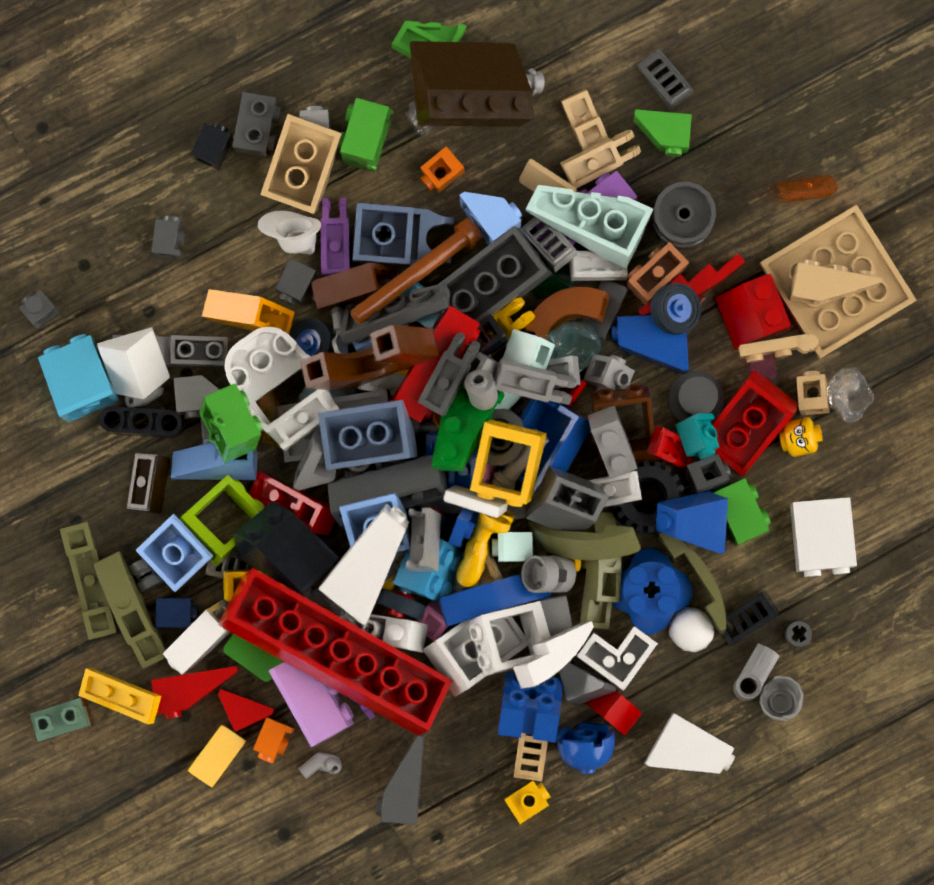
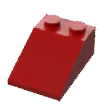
M753 369L712 422V426L716 429L717 441L720 446L715 449L716 454H719L720 459L726 462L728 466L744 476L792 418L799 403Z

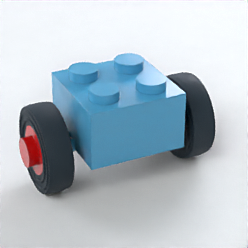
M414 506L410 508L422 512V507ZM430 506L429 508L441 514L440 534L451 537L456 521L445 517L446 512ZM407 516V519L412 522V518ZM440 539L438 572H410L406 568V561L410 560V549H407L393 584L400 587V591L391 592L381 588L376 604L388 608V614L400 619L408 616L421 620L426 606L416 602L407 593H413L439 603V598L450 595L453 589L452 581L463 560L464 551Z

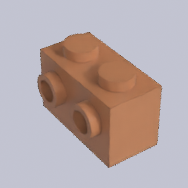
M670 242L663 248L661 245L655 248L648 256L649 262L643 267L639 264L628 274L630 279L628 280L627 287L644 305L653 298L658 289L671 283L689 264L685 257Z

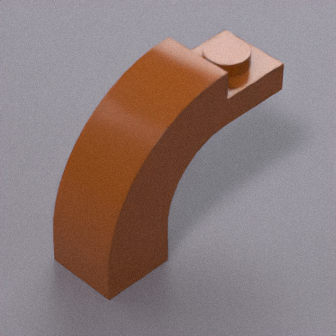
M572 287L558 291L546 298L533 312L535 318L526 326L525 330L552 343L557 329L571 319L585 318L603 323L610 295L603 290L589 287Z

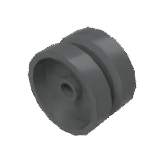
M689 181L676 182L666 187L657 197L651 216L652 228L658 239L665 245L670 242L678 250L692 249L701 244L712 230L716 218L715 202L710 193L701 185ZM685 212L688 214V217L683 219L679 215Z

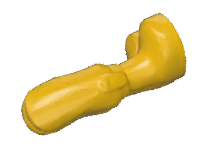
M507 510L497 518L479 512L475 532L466 544L464 558L457 570L456 578L459 584L465 587L476 585L485 569L486 558L491 548L490 536L492 533L503 534L509 531L515 518L512 512Z

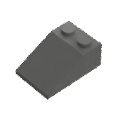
M425 736L416 737L384 790L383 797L377 798L376 815H381V822L417 824Z

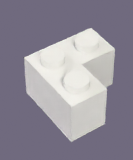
M636 627L630 630L617 649L593 633L576 658L616 685L621 691H624L658 643Z

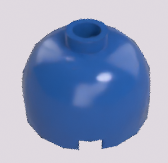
M578 723L580 729L570 730L568 725L558 730L557 746L561 758L570 767L578 769L580 773H594L597 768L604 766L610 760L614 752L615 732L613 729L609 732L608 725Z

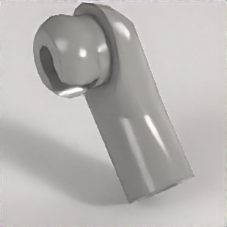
M160 385L145 399L126 396L125 403L131 408L147 406L162 396L164 388Z
M318 752L298 769L308 779L318 770L337 774L341 771L342 764L340 758L336 755Z

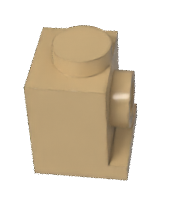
M807 371L803 373V376L796 377L801 416L830 413L825 374H820L819 371ZM813 389L819 392L815 398L808 396L809 391Z

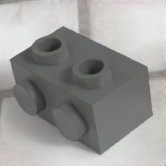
M242 93L232 146L235 153L268 158L269 150L274 151L277 134H273L274 124H279L282 107H278L275 97Z

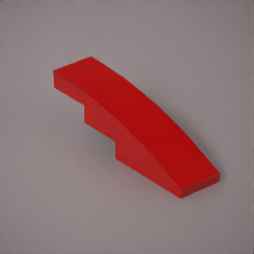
M736 254L717 272L708 264L689 282L680 274L671 283L685 284L692 288L697 296L700 297L720 285L743 267L745 260L739 254ZM652 299L638 311L637 316L651 315Z

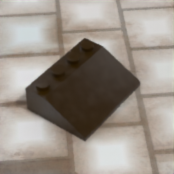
M410 42L417 126L520 127L534 119L532 90L515 43Z

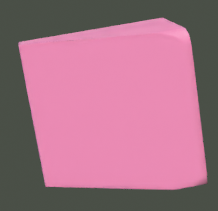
M431 601L426 607L423 618L416 620V622L428 624L426 636L432 641L438 639L448 628V626L446 627L440 604Z

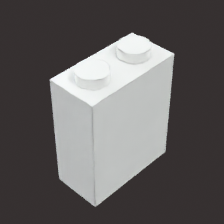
M850 497L793 502L790 504L796 573L804 572V577L821 576V570H832L833 575L850 573V568L857 566Z

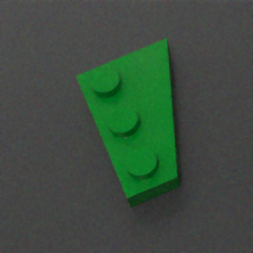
M459 389L446 415H441L432 460L434 470L463 471L479 443L477 439L483 430L484 423L493 418L491 414L497 404L502 402L505 396L503 391L497 390L498 399L491 409L479 410L470 403L466 389Z

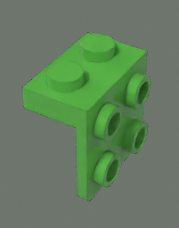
M235 634L232 635L224 646V653L263 682L271 681L272 676L269 670L284 663V661Z

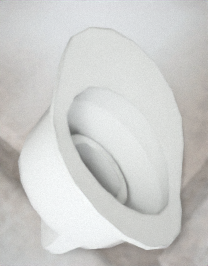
M274 211L260 218L258 228L267 236L276 238L280 247L286 253L311 255L315 251L316 233L321 228V222L318 219L290 211Z

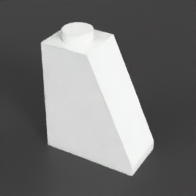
M223 599L205 610L163 653L174 670L183 675L196 666L231 633L218 625L230 601Z
M672 713L644 764L650 767L720 774L723 769L728 771L735 759V756L732 754L734 748Z

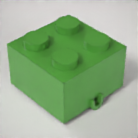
M356 98L354 106L349 105L345 117L347 130L346 132H341L342 135L338 144L343 164L376 172L391 122L390 114H393V110L389 109L388 106Z
M236 383L205 396L200 409V415L209 432V441L215 444L224 464L256 450L261 436L260 432L262 431L258 417L256 415L252 416L247 407L250 406L245 391H239Z

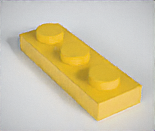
M94 668L85 669L78 695L146 724L154 723L161 696Z

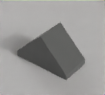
M571 660L559 670L566 701L582 704L613 693L617 688L616 685Z

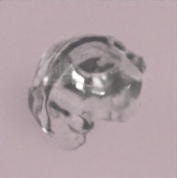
M855 366L842 368L832 378L827 387V395L831 407L846 423H854L860 420L863 416V411H866L867 407L874 401L875 396L868 382Z

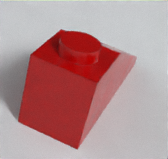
M258 471L256 480H254L248 493L253 499L259 500L265 507L273 501L295 513L314 533L329 536L336 521L331 514L329 503L303 490H294L292 485L262 471Z
M239 666L151 680L153 693L161 696L156 715L164 714L165 719L182 717L181 711L189 710L240 673Z

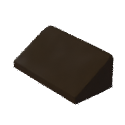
M135 453L126 509L158 514L162 512L170 463L168 457Z

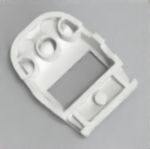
M262 327L251 332L230 349L225 360V371L230 385L236 383L239 391H245L249 399L250 406L247 407L251 415L258 417L262 429L286 451L290 446L320 426L318 413L339 410V408L334 403L329 390L317 389L270 423L256 404V401L302 369L300 361L310 356L286 332L276 327Z

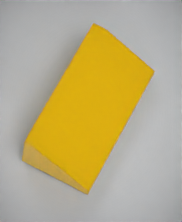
M222 724L190 766L188 772L213 788L246 743V740Z

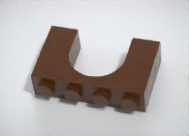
M393 324L370 333L373 346L371 349L353 353L321 352L303 359L300 362L306 388L348 391L436 358L439 354L432 328Z

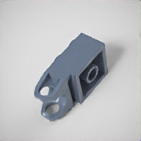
M357 203L352 262L366 264L371 262L410 267L432 251L426 243L427 232L435 227L453 225L454 218L440 216L428 209ZM381 228L386 229V233H390V238H386L385 242H380L379 238L375 236V233H379ZM449 258L443 264H450L451 258Z

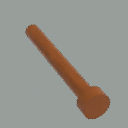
M469 218L462 220L454 226L455 233L353 308L350 311L352 318L361 325L464 247L468 249L474 248L483 241L482 233L477 225Z

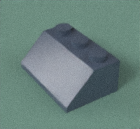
M403 400L318 413L326 470L418 457L414 427Z

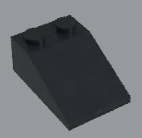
M273 501L234 532L238 559L301 595L340 561L339 557L295 513Z

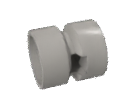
M558 555L530 556L522 567V581L525 588L532 593L567 592L575 583L576 568L570 558Z

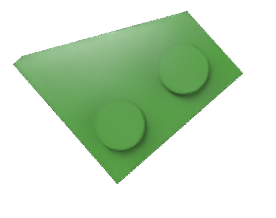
M405 21L392 42L391 48L411 58V41L459 42L467 26L464 24H458L457 27L441 26V23L434 22L422 24L416 21Z

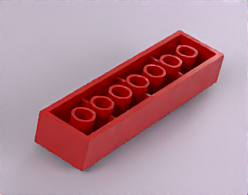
M253 568L241 578L218 624L222 628L417 736L430 730L452 683L450 678Z

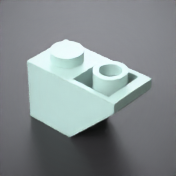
M532 532L497 533L498 538L492 539V556H498V562H525L526 559L533 556Z

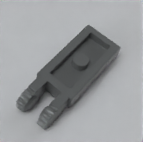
M461 332L456 334L447 351H444L418 400V403L442 416H445L481 345L479 342L473 341L469 345L463 359L456 357L455 355L460 350L465 339V335Z

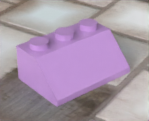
M285 662L269 670L311 747L326 741L354 724L352 720L354 717L353 712L347 703H342L337 694L339 693L338 691Z

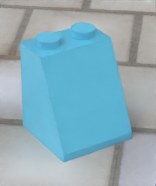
M85 334L73 337L69 340L71 344L61 348L59 345L52 346L43 351L44 355L38 357L58 415L68 423L120 401L118 394L113 389L96 341L91 335L86 337Z

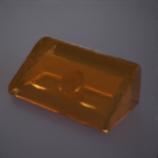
M831 175L783 181L776 184L779 203L834 196L838 190V186Z

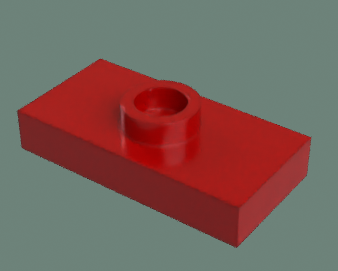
M655 427L647 453L686 471L687 465L692 464L694 456L686 455L680 436L663 427Z

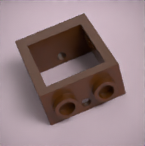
M634 384L627 386L625 389L613 390L604 388L596 393H591L593 413L601 411L600 408L642 402L645 438L628 441L636 462L657 459L647 453L654 433L651 396L648 386ZM596 444L600 467H603L605 464Z

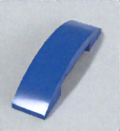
M522 574L454 593L439 598L438 601L447 627L484 614L550 597L552 593H532L528 591L523 584Z

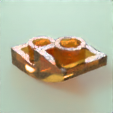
M272 389L256 401V404L264 415L268 417L270 423L279 418L277 406H280L277 392L275 389ZM262 429L260 432V437L263 438L262 443L279 449V444Z

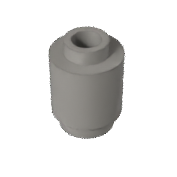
M475 370L466 377L465 388L470 403L479 410L491 409L498 399V392L491 373L486 370Z

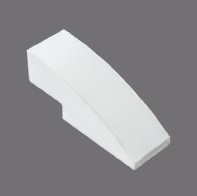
M592 621L577 624L532 645L536 656L513 667L521 689L536 686L561 670L577 654L594 627Z

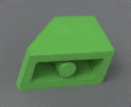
M635 109L633 121L659 151H664L665 155L680 157L682 153L688 152L692 114Z

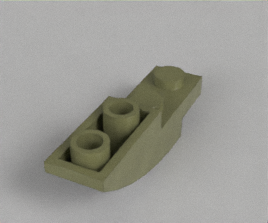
M601 512L596 523L585 530V532L603 533L607 525L617 526L614 513ZM621 557L605 560H581V568L587 569L580 624L592 621L593 628L609 629L612 602H620Z
M118 551L95 562L94 567L112 613L128 646L131 645L142 668L166 658L163 653L167 648L144 604L145 599L142 593H140L121 552Z

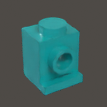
M697 413L676 424L687 456H699V459H705L716 454L715 449L720 446L717 441L716 429L710 422L715 419L713 413Z

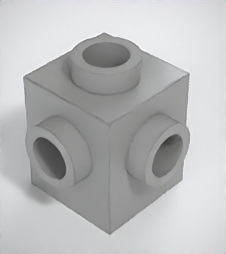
M593 354L583 380L597 388L595 392L604 388L613 390L625 389L630 385L635 371L625 365L626 360L618 356L610 355V357Z

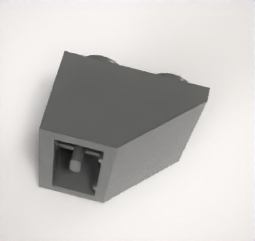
M549 465L524 517L555 530L584 532L596 523L609 496L600 485Z

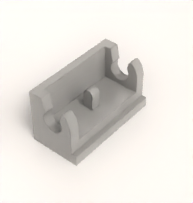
M422 508V512L409 509L408 516L412 518L410 560L406 561V568L410 572H438L441 514L431 508Z

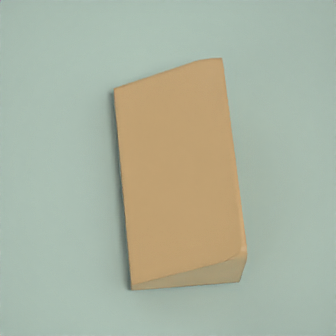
M529 159L519 179L521 184L535 192L538 185L572 189L573 192H577L576 187L533 159Z

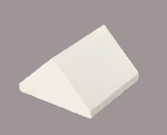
M152 327L97 343L116 394L145 399L170 378Z

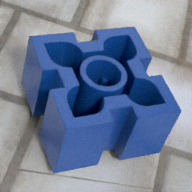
M506 671L498 735L521 738V734L525 733L532 734L534 740L556 742L563 688L561 678L550 677L536 686L521 689L515 672Z

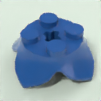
M646 548L635 554L631 559L630 566L622 571L620 602H612V604L618 610L627 612L630 615L632 624L638 630L645 634L653 635L667 627L674 613L688 606L693 597L694 589L689 578L683 572L676 570L664 553L654 548ZM649 583H654V587L659 588V593L654 594L653 599L648 598V594L643 592V588L648 587Z

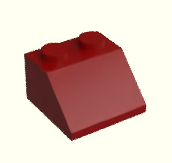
M771 273L746 282L715 297L735 351L738 350L740 345L760 342L784 333L791 327Z

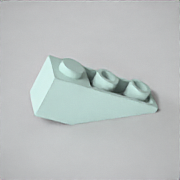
M513 329L502 359L546 370L555 344L541 337ZM503 392L505 396L495 409L509 410L522 396Z

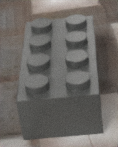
M513 226L439 284L446 283L450 291V306L479 322L490 314L494 316L516 298H522L553 273L521 230Z

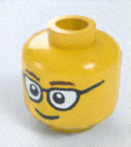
M809 417L789 420L779 432L783 451H788L793 457L815 453L818 449V442L823 441L820 425H814Z

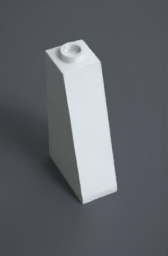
M387 504L326 576L319 587L321 592L363 625L366 624L409 524V521L406 520L407 516L403 511L395 506L391 508Z

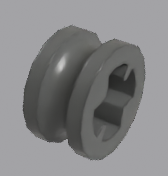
M802 621L789 624L785 630V639L794 647L805 646L812 637L811 628ZM797 626V629H800V627L804 628L803 637L805 639L800 642V639H797L796 642L792 639L794 634L792 631L793 627Z

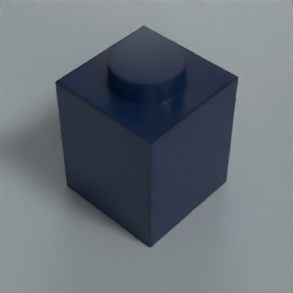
M156 598L157 628H188L199 616L198 605H194V600L191 598Z

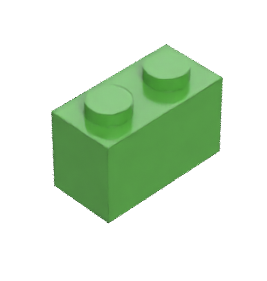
M745 478L714 492L728 498L726 526L735 546L769 531L770 518L764 508L760 510L755 500L759 498V495L752 482L748 484Z

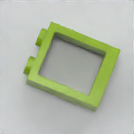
M229 475L221 480L180 518V521L213 555L209 561L215 567L236 550L234 537L224 545L196 516L223 492L251 519L265 508L259 500L253 499L246 492L245 487L240 481L233 480Z

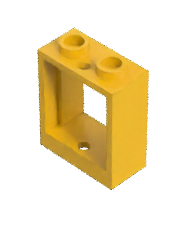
M495 420L485 422L470 491L478 492V497L494 500L495 497L506 499V504L516 507H522L523 504L532 501L546 433ZM492 437L531 446L521 492L483 483Z

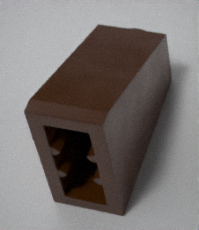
M370 262L311 281L313 289L311 292L312 300L317 309L332 310L334 307H345L348 304L361 303L397 277L395 266Z

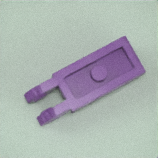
M340 197V218H330L331 202L329 198H322V218L320 219L322 276H330L350 269L347 197Z

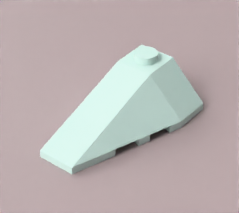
M543 185L537 186L526 207L528 213L600 257L624 268H627L638 247L653 212L652 208L629 197L601 196V193L595 192L586 194L573 192L572 189Z

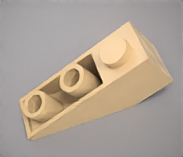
M803 260V263L798 262L795 267L789 300L820 305L879 287L883 278L876 277V273L872 271L860 270L858 274L848 272V268L845 266L831 265V268L821 267L820 262Z

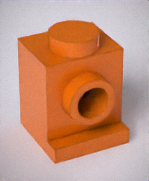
M446 146L420 167L423 174L420 180L429 191L435 188L440 193L455 179L465 173L464 166ZM437 170H444L446 175L443 178L436 177L435 173Z
M266 717L253 750L259 752L257 757L273 764L278 753L283 755L290 739L286 738V734H293L295 728Z

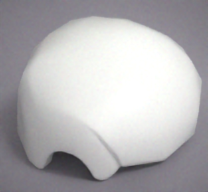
M685 607L672 616L668 633L679 648L684 651L698 652L707 648L713 640L714 625L708 615L702 610Z

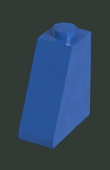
M651 315L617 317L616 324L611 325L612 342L617 341V349L681 374L688 372L687 333L679 335L667 334L655 325Z
M705 491L657 503L656 531L720 554L725 553L728 498Z

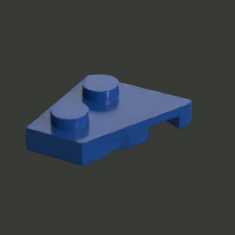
M463 507L448 543L462 549L465 539L470 538L473 529L477 525L479 512Z

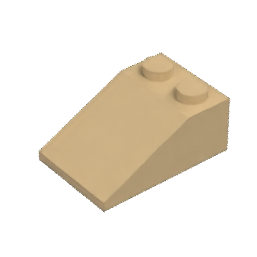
M287 114L260 195L312 214L316 213L319 210L342 133Z

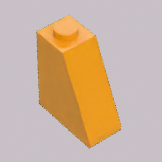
M209 289L202 317L219 324L249 331L262 327H276L289 334L295 312L262 297Z

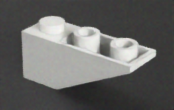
M338 609L337 616L392 647L423 653L422 649H424L428 624L371 614L366 624L363 625L345 610Z

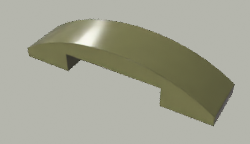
M531 520L528 522L537 545L552 554L565 558L605 560L639 552L641 548L633 527L607 525L603 533L555 530Z
M84 522L60 529L67 557H69L80 598L88 639L91 640L117 633L114 615L94 567V563L99 561L100 557L89 523Z
M660 533L659 540L673 562L684 556L713 602L705 607V612L720 634L724 633L726 630L725 607L718 585L710 570L701 558L684 542L667 534Z

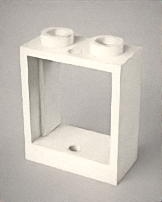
M540 601L484 614L469 621L470 637L475 642L478 653L477 661L479 667L483 670L484 677L512 670L514 666L535 657L532 645L551 637ZM519 615L531 655L501 663L490 622Z

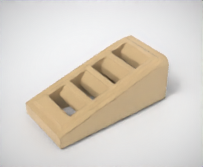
M525 733L521 734L514 770L515 778L542 781L548 741L534 740L533 736H526ZM524 742L541 743V749L524 747ZM523 753L540 755L539 761L522 758ZM521 764L538 766V771L520 770Z

